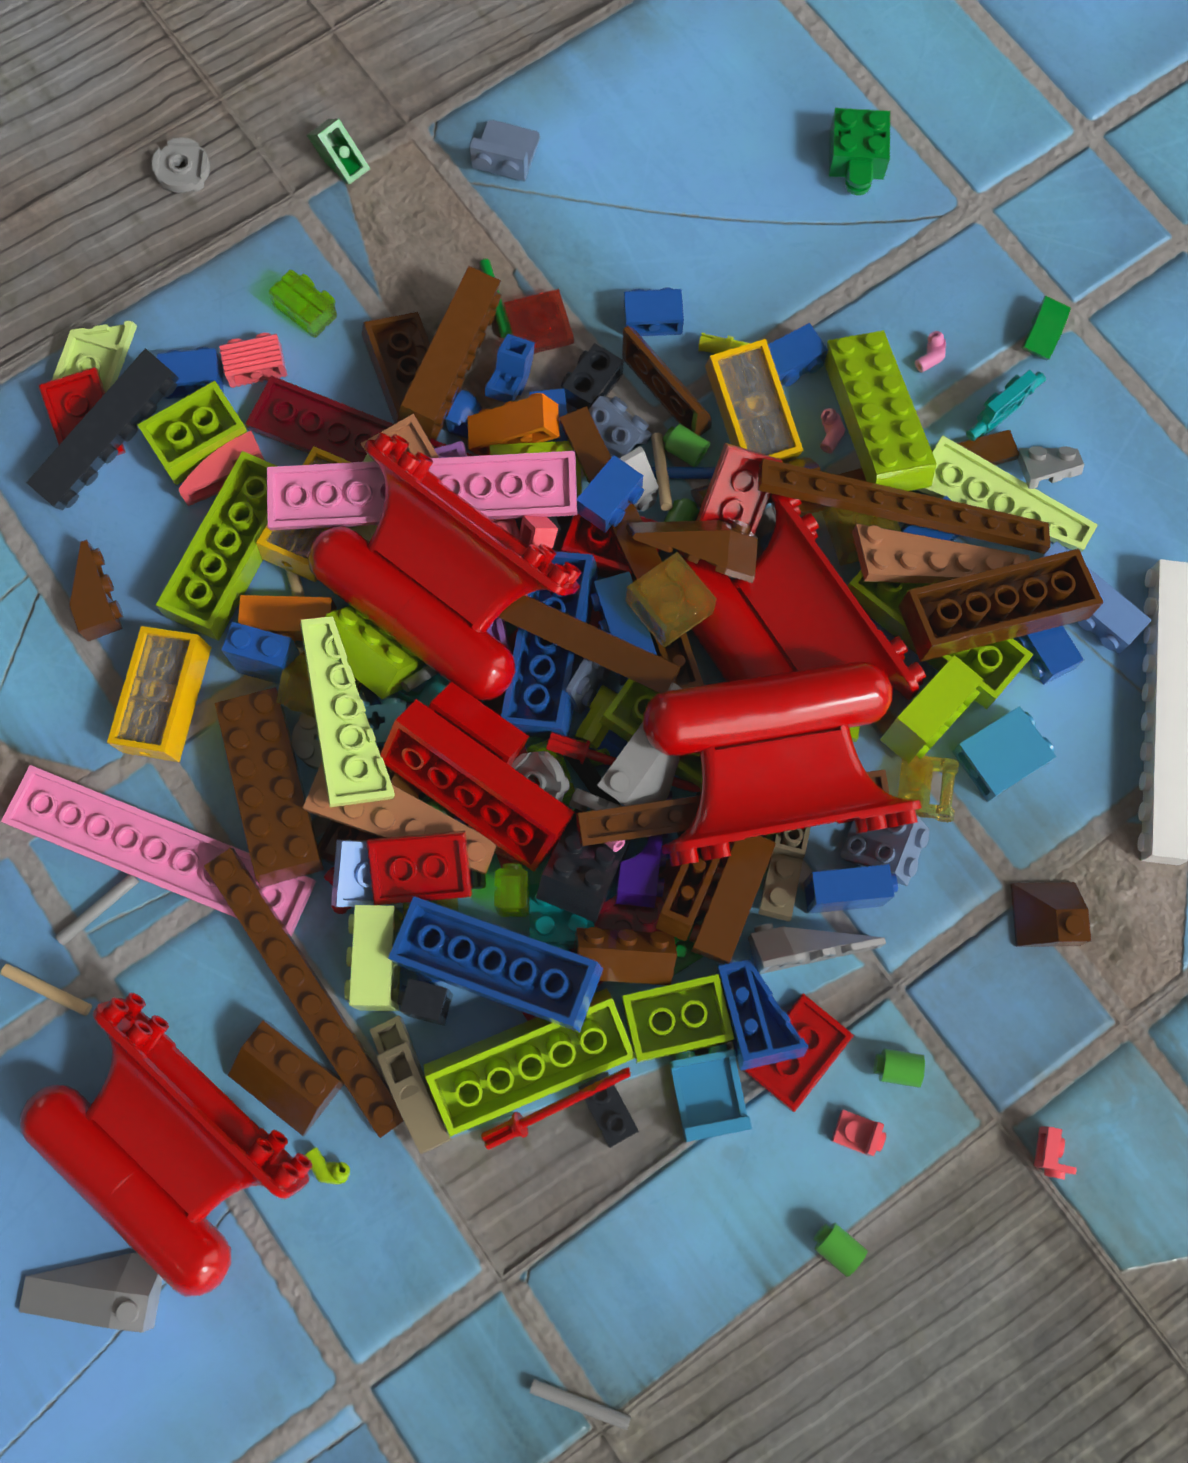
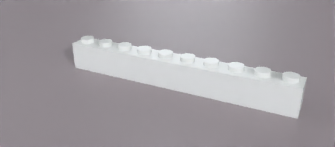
M1160 559L1151 569H1148L1145 576V586L1149 587L1148 598L1144 605V614L1148 615L1152 620L1146 626L1143 634V641L1147 644V654L1143 659L1142 665L1143 672H1146V683L1142 689L1145 713L1141 719V729L1145 731V737L1140 749V758L1144 761V772H1142L1139 780V788L1143 791V802L1140 804L1138 811L1139 820L1142 821V833L1138 837L1137 846L1138 850L1141 851V861L1181 865L1188 861V562Z

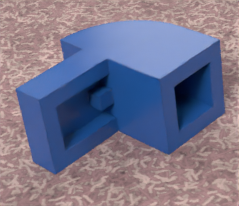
M507 334L497 351L496 370L485 387V396L506 403L514 401L517 395H522L532 366L535 342Z

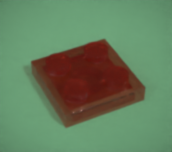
M559 289L504 302V309L512 335L535 342L534 354L574 344V336Z

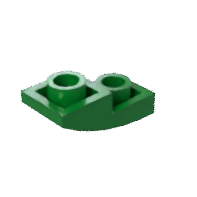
M1044 296L1031 322L1033 325L1021 348L1042 359L1049 360L1063 332L1071 307L1048 296Z

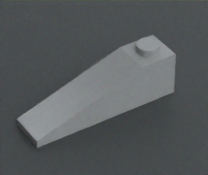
M673 683L671 690L682 689L675 683ZM642 722L597 786L625 806L665 801L669 795L681 755H665L656 750L649 743L643 730Z
M773 924L755 927V933H751L748 937L754 965L760 974L881 948L886 944L884 937L791 927L774 928Z
M137 1253L33 1274L25 1277L18 1312L103 1328L143 1333L154 1328L163 1279Z

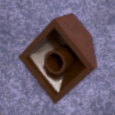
M1075 882L1011 883L1016 947L1081 946L1091 942L1088 907Z

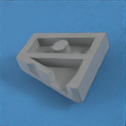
M1039 446L1019 448L1020 456L1017 460L1028 489L1038 488V483L1041 480L1049 478V481L1054 483L1066 477L1071 478L1081 475L1083 472L1084 462L1078 448L1068 446L1060 448H1043Z

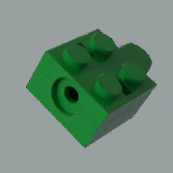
M834 109L829 138V177H844L846 189L853 195L867 193L871 188L873 179L884 180L890 160L891 111Z

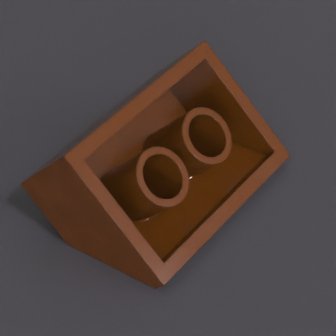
M264 1020L243 1044L228 1074L231 1079L302 1136L306 1135L344 1085L340 1077L272 1023Z

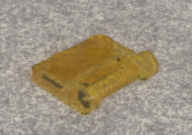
M915 756L908 764V761L902 758L898 797L920 800L922 808L915 810L916 815L919 817L933 818L940 822H952L955 815V810L952 808L955 775L959 771V762L950 758L924 756L922 759H919ZM933 771L942 773L939 805L930 804Z

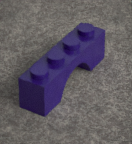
M672 791L669 792L666 800H672ZM668 834L648 836V843L641 853L631 859L621 861L616 904L655 908L656 897H663L664 878L658 876L659 867L665 868L667 854L663 855L661 844L662 838H668Z

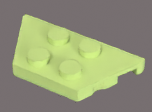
M124 321V325L109 327L105 324L95 326L92 329L79 328L70 330L52 381L95 367L98 369L104 390L107 392L119 377L137 325L132 321Z

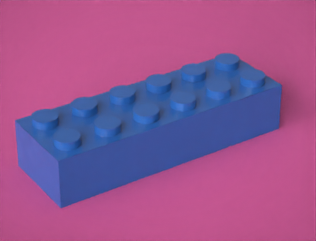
M556 552V556L551 561L554 565L557 563L563 566L565 562H568L581 571L580 576L576 580L580 587L575 594L560 596L549 590L534 591L529 593L528 596L589 624L592 611L590 594L594 593V581H597L599 572L594 556L592 554ZM518 627L513 652L516 671L510 686L506 689L501 717L529 737L549 739L551 732L569 737L574 705L566 689L582 663L583 657Z
M413 896L388 957L389 960L398 966L579 1033L603 972V968L597 961Z

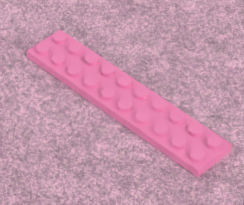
M575 451L431 458L434 462L429 471L440 478L444 485L490 519L522 518L524 515L540 517L577 515ZM376 461L267 467L268 528L270 530L378 525L385 502V482L383 473Z
M29 765L1 820L6 825L237 918L204 868V865L224 851L234 848L290 936H292L316 883L310 877L301 876L261 887L254 875L250 853L32 765Z

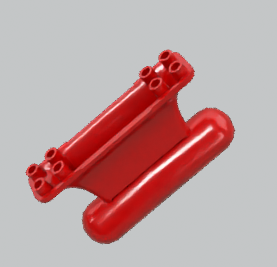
M380 432L376 440L369 439L364 445L365 451L379 465L385 482L384 508L374 535L369 542L356 531L344 526H334L321 532L312 541L308 553L309 568L317 580L450 683L453 682L478 700L494 699L510 686L516 670L514 656L503 643L487 632L488 628L508 606L531 592L549 590L560 596L575 594L580 587L576 580L580 576L581 571L568 562H565L563 566L557 563L554 565L551 561L556 556V552L545 544L540 543L538 547L530 544L527 547L444 485L440 478L429 471L434 462L430 457L421 452H417L414 455L406 451L409 442L397 434H393L390 437Z
M776 494L771 495V507L776 518L775 528L768 546L756 560L753 583L738 578L732 581L728 575L715 571L716 567L703 559L696 564L683 556L670 568L668 575L687 612L684 620L727 682L859 661L873 663L887 673L892 687L899 691L907 700H910L917 695L919 686L923 684L922 679L926 678V674L918 662L915 661L908 667L903 662L905 659L904 654L908 652L905 643L899 636L888 641L883 632L877 629L817 545L815 539L818 538L815 530L819 528V525L810 512L803 517L799 516L801 511L798 506L802 504L799 499Z
M857 661L669 690L655 695L647 704L643 715V730L649 743L665 755L679 756L700 752L702 764V791L696 815L689 828L680 837L662 846L663 855H670L671 867L699 862L697 853L699 848H701L703 861L731 856L729 842L835 822L841 824L854 821L856 834L918 823L915 810L922 808L920 800L899 798L877 786L869 777L858 758L849 729L850 727L872 724L879 721L885 715L892 703V685L887 673L876 664Z
M129 993L125 999L114 997L110 1001L100 1003L93 1011L94 1020L107 1033L112 1046V1059L108 1076L93 1103L91 1104L79 1091L68 1085L44 1087L26 1101L20 1113V1131L27 1143L174 1291L185 1297L200 1296L210 1293L218 1287L232 1264L231 1247L224 1235L206 1219L208 1214L231 1195L252 1186H263L274 1196L281 1199L290 1198L309 1182L308 1172L312 1168V1163L305 1155L300 1153L292 1157L284 1149L288 1144V1140L281 1132L272 1130L268 1134L263 1128H259L176 1047V1043L165 1034L169 1028L167 1021L158 1015H153L149 1018L141 1011L146 1005L144 999L136 993Z

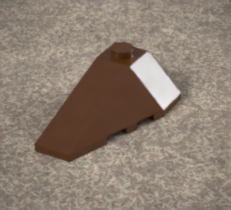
M723 520L628 523L626 526V530L632 539L665 552H672L675 548L680 555L688 558L691 562L697 564L698 561L703 559L715 566V571L753 583L758 538L751 532L750 526L742 521L733 520V523Z

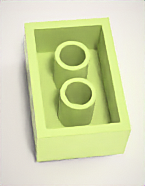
M355 905L354 914L349 915L348 929L349 934H353V946L347 948L346 961L347 966L351 967V980H346L344 994L345 1000H349V1005L360 1011H399L397 999L400 991L401 966L388 959L403 923V914L395 906Z

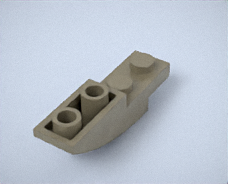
M811 827L775 833L773 842H776L767 866L758 914L790 922Z
M398 1015L369 1029L379 1054L377 1059L420 1154H424L451 1141L452 1139L448 1134L427 1083L403 1018Z

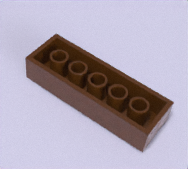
M468 266L401 404L397 423L414 414L429 441L431 439L437 441L443 427L442 423L445 417L448 416L454 403L455 395L460 392L465 380L464 376L467 371H470L476 357L475 353L478 348L480 349L485 339L487 327L491 326L496 315V308L502 294L498 293L501 280Z
M1078 548L911 589L898 607L919 659L922 662L1086 620L1104 602Z
M274 687L216 702L215 708L253 871L261 887L323 871L324 868L310 812L303 809L306 796L282 700L277 688Z

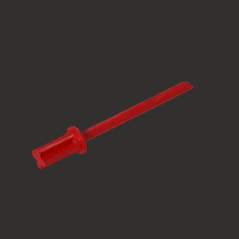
M551 732L546 750L579 760L581 765H583L585 758L610 766L616 760V757L588 749L590 745L589 740L585 743L555 732ZM674 777L671 785L690 792L701 791L694 783Z
M630 1067L617 1071L525 1117L519 1112H514L512 1118L481 1133V1138L485 1141V1147L490 1150L515 1137H527L528 1126L631 1076Z

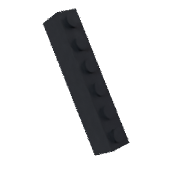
M145 348L26 483L52 506L62 511L65 507L70 508L78 500V493L85 485L89 486L96 480L99 475L97 471L104 463H110L117 456L119 446L124 441L127 442L135 436L138 431V424L144 418L148 419L156 412L157 404L164 396L168 397L174 392L179 378Z

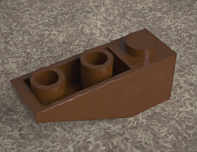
M86 539L80 543L70 608L78 632L89 642L123 629L119 619L123 617V612L118 601H113L110 592L114 591V586L109 575H104L101 566L105 565V560L100 549H94Z

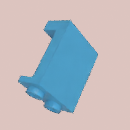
M1020 706L964 740L952 751L987 802L993 800L1041 767L1046 766L1057 757L1052 743L1046 737L1041 736L1036 729L1033 717L1028 712H1024Z
M726 1044L707 1048L708 1054L695 1056V1051L675 1054L676 1060L669 1063L685 1142L752 1129L750 1116H747L737 1068L736 1050H727Z

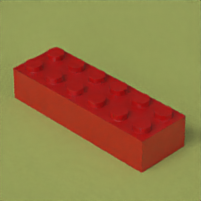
M417 699L394 721L380 754L386 766L533 872L536 871L552 851L575 813L564 803L554 798L536 783L526 778L512 766L505 763Z

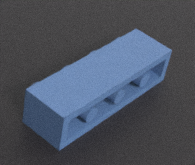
M1056 541L1042 557L1068 550ZM1088 567L1104 603L1089 619L1079 621L1078 624L1083 629L1091 631L1100 638L1101 643L1107 649L1120 654L1152 619Z

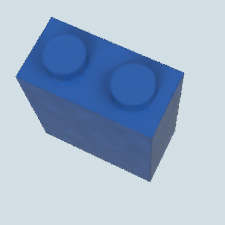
M236 622L231 623L221 650L238 673L293 689L297 687L306 662L292 638Z
M890 864L812 872L803 882L807 914L881 907L895 897L894 892L898 891L897 877L895 873H891Z

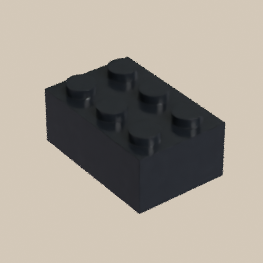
M575 808L573 817L563 831L542 873L536 899L596 923L619 872L621 861H624L631 839L625 840L624 846L617 852H614L605 843L580 847L576 814L584 811Z

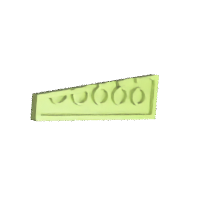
M943 435L932 451L937 463L932 486L917 489L942 499L947 495L955 502L1048 522L1051 542L1056 543L1057 541L1062 546L1072 550L1079 548L1080 552L1085 549L1098 524L1035 488L1028 489L1025 482Z
M333 616L302 619L300 626L329 808L393 799L395 796L394 789L383 758H381L376 745V738L373 729L369 725L365 713L366 709L355 685V678L347 662V655Z

